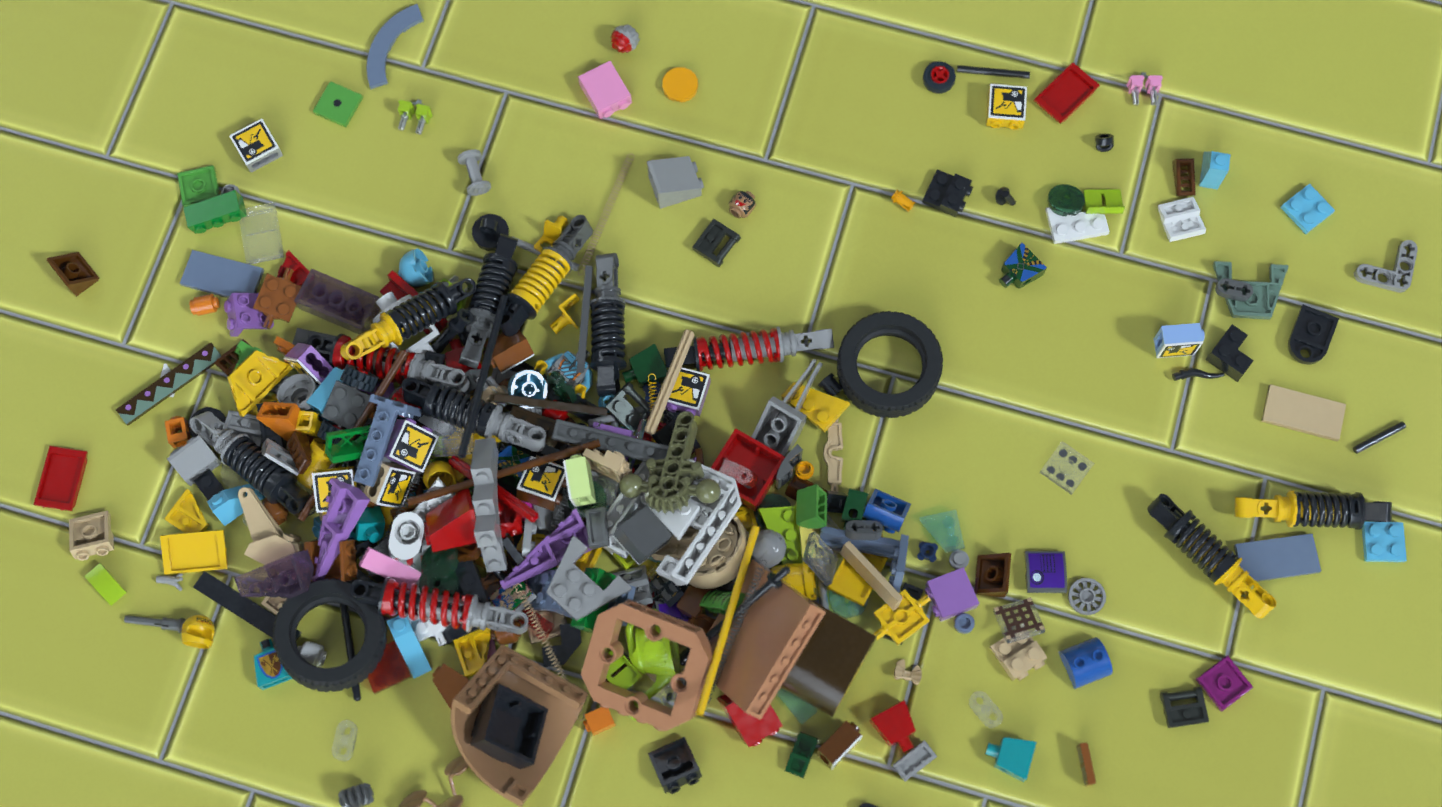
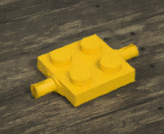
M903 590L899 593L903 597L901 603L894 611L887 603L876 610L873 615L881 625L880 629L872 633L876 636V640L878 641V639L887 634L899 645L929 623L930 620L922 609V606L931 601L928 595L925 594L916 600L906 590Z

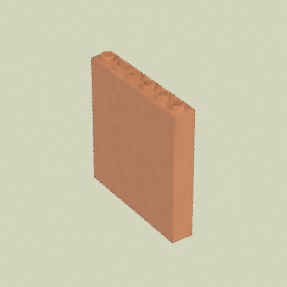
M752 559L747 569L741 593L753 594L747 590H754L749 585L753 587L757 585L758 588L755 589L758 590L768 581L767 574L772 571L762 564L759 565L758 562ZM752 578L757 579V580H760V579H761V581H758L759 584H755V585H754V584L750 583V582L757 583V582L754 581ZM783 579L781 580L782 586L779 589L772 587L746 610L747 613H744L746 616L743 617L744 620H741L743 624L738 625L734 621L731 623L729 632L736 633L731 628L735 630L740 629V631H737L738 634L736 635L737 638H734V645H730L732 649H729L730 651L727 652L729 656H726L728 659L725 660L726 663H723L725 665L722 667L723 670H720L722 674H719V681H716V686L745 713L760 720L826 613ZM719 614L710 630L722 621L725 615ZM719 634L709 641L713 651L715 650Z

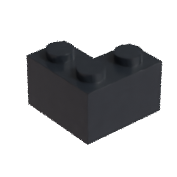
M1232 324L1206 361L1238 382L1254 361L1238 350L1248 334Z

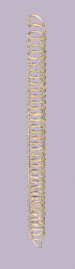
M593 239L590 240V243H589V246H588V247H591V248H593V249H596L595 247L590 246V244H593V245H594V243H591V241H594V242H596V243H598V241L593 240ZM586 250L584 256H587V257H589V258H592L591 256L586 255V253H588V254H590V255H593V254L590 253V252H587V250Z
M527 603L523 607L530 605L529 607H531L532 604ZM530 610V611L527 612V613L533 612L532 614L535 615V616H534L533 618H531L530 620L536 619L535 621L540 623V621H537L538 618H535V617L537 616V614H534L535 611H531V610ZM555 661V662L552 663V664L558 663V664H557L556 666H554L553 668L558 667V666H560L559 668H561V665H559L560 662H556V661ZM562 669V670H561L559 673H557V674L563 673L560 677L565 676V677L563 678V679H565V678H566V675H564L565 672H562V671H563V669Z

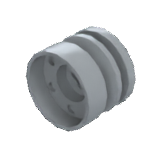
M295 374L285 379L279 386L277 399L280 403H296L301 411L314 412L306 402L318 386L311 376Z

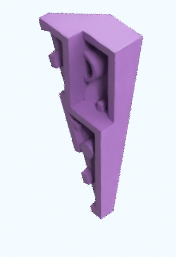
M331 478L329 481L332 488L330 495L326 497V502L329 504L327 514L323 515L318 540V545L321 547L319 557H315L314 562L317 564L316 574L311 578L314 582L325 578L340 552L339 542L348 539L370 501L359 488L336 478Z
M577 509L573 510L572 514L564 522L562 521L557 529L550 535H547L526 556V559L513 569V572L500 581L504 590L558 566L573 536L588 548L585 553L593 550L588 546L587 527Z

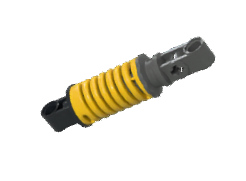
M584 215L575 216L561 233L560 237L553 242L552 247L548 246L542 249V252L523 275L522 279L506 295L508 300L500 326L505 336L515 335L526 319H535L541 306L545 304V300H548L562 279L573 269L571 261L575 259L578 251L582 249L585 242L593 234V229Z

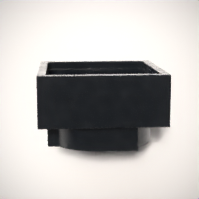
M501 684L495 685L483 699L471 733L472 741L470 745L483 751L488 756L502 763L506 762L518 769L532 766L535 763L548 708Z

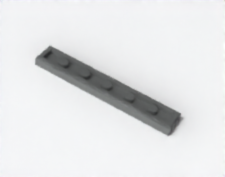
M589 265L585 266L576 373H583L585 368L593 267Z
M556 419L552 435L553 440L574 445L599 439L601 447L594 449L603 452L607 450L611 452L618 451L625 457L645 462L651 458L654 460L666 459L669 448L666 445Z

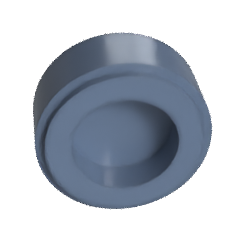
M967 613L959 614L954 621L955 629L961 634L970 633L975 625L973 617Z

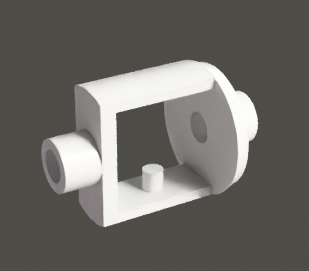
M389 292L379 298L376 303L382 311L373 319V323L380 321L379 317L382 312L392 310L395 306H399L402 302L405 303L406 300L411 299L412 296L406 295L397 300L394 294ZM430 325L428 329L431 333L406 349V351L410 353H423L424 356L426 351L435 352L429 343L438 338L441 333L435 325ZM393 342L389 344L390 349L395 347L399 350Z

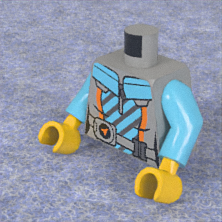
M587 350L585 360L590 355V352ZM566 351L545 361L539 360L535 364L534 370L540 368L541 375L547 370L548 377L573 391L574 395L581 393V398L583 399L586 392L592 386L593 372L588 362L585 361L583 373H576L578 352L575 355L570 351Z

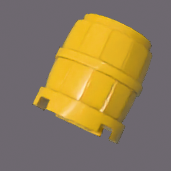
M315 437L310 443L311 464L303 475L298 474L297 480L302 485L313 491V471L328 469L332 463L325 453L326 441L319 437ZM341 462L338 468H340L344 462Z
M807 561L794 564L786 563L770 569L776 574L783 567L788 566L790 573L783 580L811 600H816L817 594H814L816 581L812 561L811 563Z

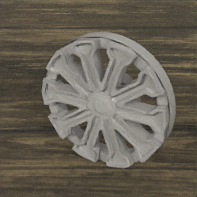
M1079 579L1069 589V604L1081 615L1096 614L1105 604V590L1094 579ZM1087 582L1091 584L1089 588H1087ZM1094 586H1097L1098 590L1093 591ZM1100 593L1102 597H1096V595ZM1072 596L1078 597V599L1072 600ZM1094 601H1098L1101 604L1097 605ZM1080 602H1081V604H1080V606H1079V608H1078V607H1076V605H1075V604H1077V603H1080ZM1085 604L1087 611H1083V607L1085 606ZM1090 604L1095 608L1094 611L1091 610Z

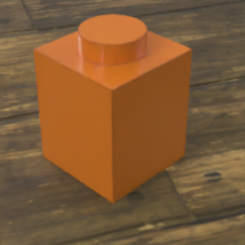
M604 707L585 714L586 720L583 721L587 732L591 731L593 736L616 726L609 709Z

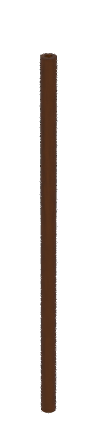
M401 350L374 395L383 396L409 353ZM368 403L353 428L365 425L375 409L376 403ZM358 434L354 435L350 441H355ZM341 462L331 463L328 469L338 468ZM314 491L297 517L303 522L315 505Z
M599 439L497 470V479L584 452L586 448L591 450L601 447ZM473 478L408 498V505H416L475 486Z

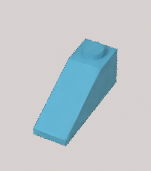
M250 484L222 490L212 496L207 503L221 523L226 526L243 514L238 497V492L241 488L253 489L260 501L266 497Z
M396 616L386 621L413 678L415 679L431 671L432 668L408 616L404 619Z

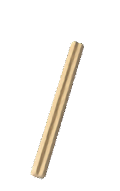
M686 329L679 342L644 428L648 434H655L694 338V332Z

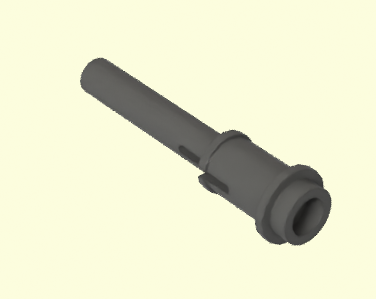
M126 615L124 618L125 623L161 627L162 630L178 631L180 634H182L183 623L186 621L185 618L173 619L164 617L163 619L130 615Z

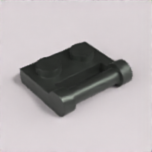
M713 218L692 249L711 261L715 266L720 267L725 256L734 244L740 241L741 237ZM725 236H728L730 239L717 256L714 255L713 252Z
M627 382L604 406L627 430L633 432L650 416L651 412L649 410L653 409L633 389V385L630 382ZM625 394H628L644 409L641 414L624 398Z
M1200 686L1187 691L1160 692L1168 729L1209 722L1204 695ZM1195 698L1197 703L1172 707L1170 701Z

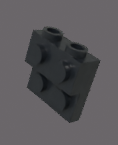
M937 169L922 203L956 217L958 212H962L966 205L965 197H969L973 190V186H971L972 180L956 173L952 176Z
M685 737L648 753L665 794L668 792L670 794L677 793L681 786L686 784L694 785L702 777Z

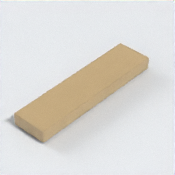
M850 541L846 542L840 554L894 611L899 607L903 597Z

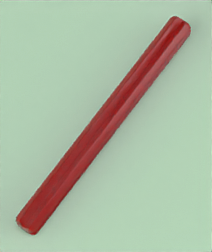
M452 455L448 460L451 467L467 478L472 479L471 465L458 456ZM497 484L498 499L530 522L534 523L539 518L537 511Z

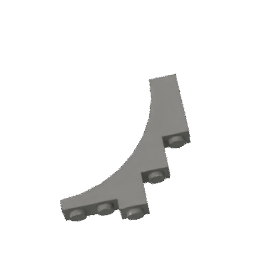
M495 438L475 440L470 469L475 485L472 499L476 513L474 534L478 548H481L487 572L507 570L498 509L497 467L499 453Z

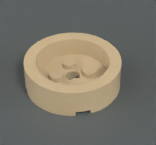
M736 515L733 516L689 581L690 585L701 589L716 588L737 577L749 533Z

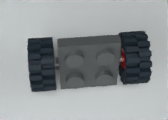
M347 364L340 378L343 382H335L321 416L328 420L322 421L317 433L319 438L326 441V433L351 429L355 426L368 405L371 396L363 391L373 393L379 380L378 376L353 365ZM333 438L332 443L338 444L342 438Z

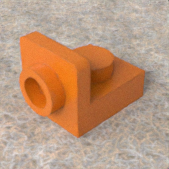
M278 336L273 342L278 348L277 351L283 355H286L295 346Z

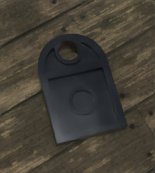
M1303 304L1288 340L1290 355L1299 363L1306 365L1319 362L1328 351L1339 318ZM1300 350H1307L1309 357L1304 358L1300 354Z

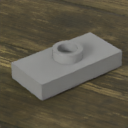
M924 740L892 766L906 782L934 760L937 755Z

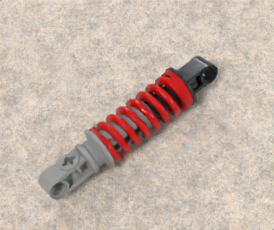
M778 326L772 328L769 334H767L766 330L761 329L759 336L754 330L750 331L749 337H747L745 332H740L739 338H737L735 333H731L729 341L724 334L719 336L718 342L716 337L711 335L708 344L703 336H694L692 346L688 350L683 365L694 364L696 371L700 372L706 366V363L707 368L713 370L714 361L717 362L719 369L724 367V360H727L728 367L730 368L734 366V361H737L740 367L743 366L746 359L749 365L754 364L755 358L758 359L759 364H763L764 357H768L770 363H783L784 356H796L797 351L834 348L832 329L794 334L793 330L785 333L781 332ZM804 336L811 341L807 344V347H805V344H801ZM677 347L663 349L666 368L670 367Z
M339 334L335 339L320 335H312L307 340V344L312 345L325 360H329L333 368L337 367L343 370L346 363L353 366L357 365L356 367L375 374L381 380L384 379L400 353L395 347L389 349V347L383 348L381 346L358 359L346 360L341 356L340 350L343 344L352 340L350 336ZM350 346L348 349L351 356L355 354L353 346ZM407 352L409 353L391 381L392 383L397 382L402 385L404 379L409 377L416 378L430 385L440 381L445 386L457 389L458 392L467 391L470 385L462 370L443 364H436L432 360L426 361L423 353ZM458 379H462L461 382L455 383Z
M386 577L383 584L356 580L350 586L353 599L358 603L378 606V615L389 614L390 616H395L398 613L399 617L404 619L409 614V618L413 621L419 617L423 623L430 619L433 625H437L441 620L443 627H447L451 623L454 629H458L462 624L461 628L468 633L472 627L480 628L483 631L486 628H490L495 631L523 634L528 629V617L525 613L503 607H493L489 602L485 604L478 602V595L466 594L465 596L462 595V599H459V592H455L454 597H449L450 592L448 590H444L443 595H439L438 588H434L433 592L429 593L428 586H423L421 594H418V585L412 584L411 591L408 592L406 591L407 582L405 581L401 583L400 590H398L399 583L390 577ZM358 588L365 589L362 595L355 594ZM517 619L525 622L521 627H517L513 623Z

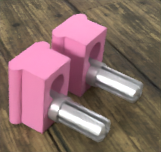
M1141 72V75L1130 76L1126 86L1128 87L1129 94H1132L1133 105H1139V94L1143 87V80L1148 78L1144 86L1146 87L1147 94L1151 96V105L1156 106L1158 104L1157 94L1162 86L1161 81L1163 77L1161 75L1147 76L1146 72Z

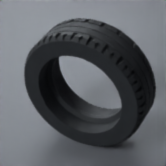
M897 311L873 313L857 321L856 325H853L844 336L838 353L837 376L844 394L857 408L876 417L898 418L899 416L903 417L916 412L931 399L942 374L943 355L942 351H940L939 342L935 338L936 336L922 321L909 314ZM881 336H894L913 345L919 352L922 360V372L916 384L909 390L897 394L881 393L866 385L858 373L857 358L861 348L868 341Z
M336 578L310 582L294 591L292 596H289L278 610L273 626L274 634L272 635L276 655L289 676L306 688L320 692L342 691L344 688L349 689L369 677L368 674H372L375 668H377L378 662L382 659L387 642V631L383 615H378V606L358 603L353 599L350 592V586L353 582L341 581V579ZM358 588L355 594L362 595L365 589ZM328 603L345 604L359 614L364 624L365 638L360 651L353 659L338 667L320 668L310 664L301 656L296 646L295 636L299 622L309 611L320 605Z

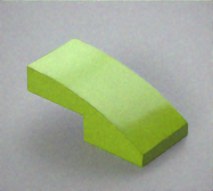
M101 563L84 576L111 606L127 593Z

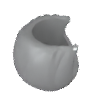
M767 529L758 533L752 558L756 562L764 566L766 565L767 568H772L784 558L786 541L780 533Z

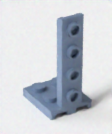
M371 394L369 402L376 403L378 406L353 481L374 487L397 415L413 419L414 415L421 417L423 409Z
M832 527L821 528L819 544L842 549L843 545L850 541L862 553L893 558L894 560L891 561L890 566L891 575L888 582L898 593L900 592L905 572L908 535L901 534L900 540L880 537L878 540H851L845 536V530Z

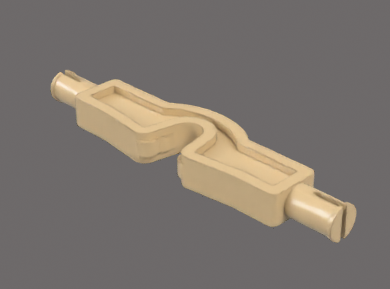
M839 418L828 429V441L823 452L824 461L828 466V485H831V491L835 489L836 492H839V485L842 482L843 458L833 456L831 452L843 449L842 423H839Z

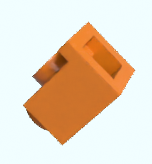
M175 416L165 421L168 443L173 448L185 446L187 441L191 439L188 421L181 416Z

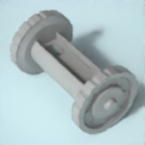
M476 149L462 152L457 157L458 163L467 167L471 180V185L467 187V193L471 196L485 194L491 189L490 182L482 180L477 164L482 155Z

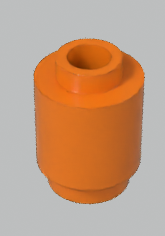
M213 294L194 297L189 302L192 314H197L198 316L215 313L220 307L218 297H215Z

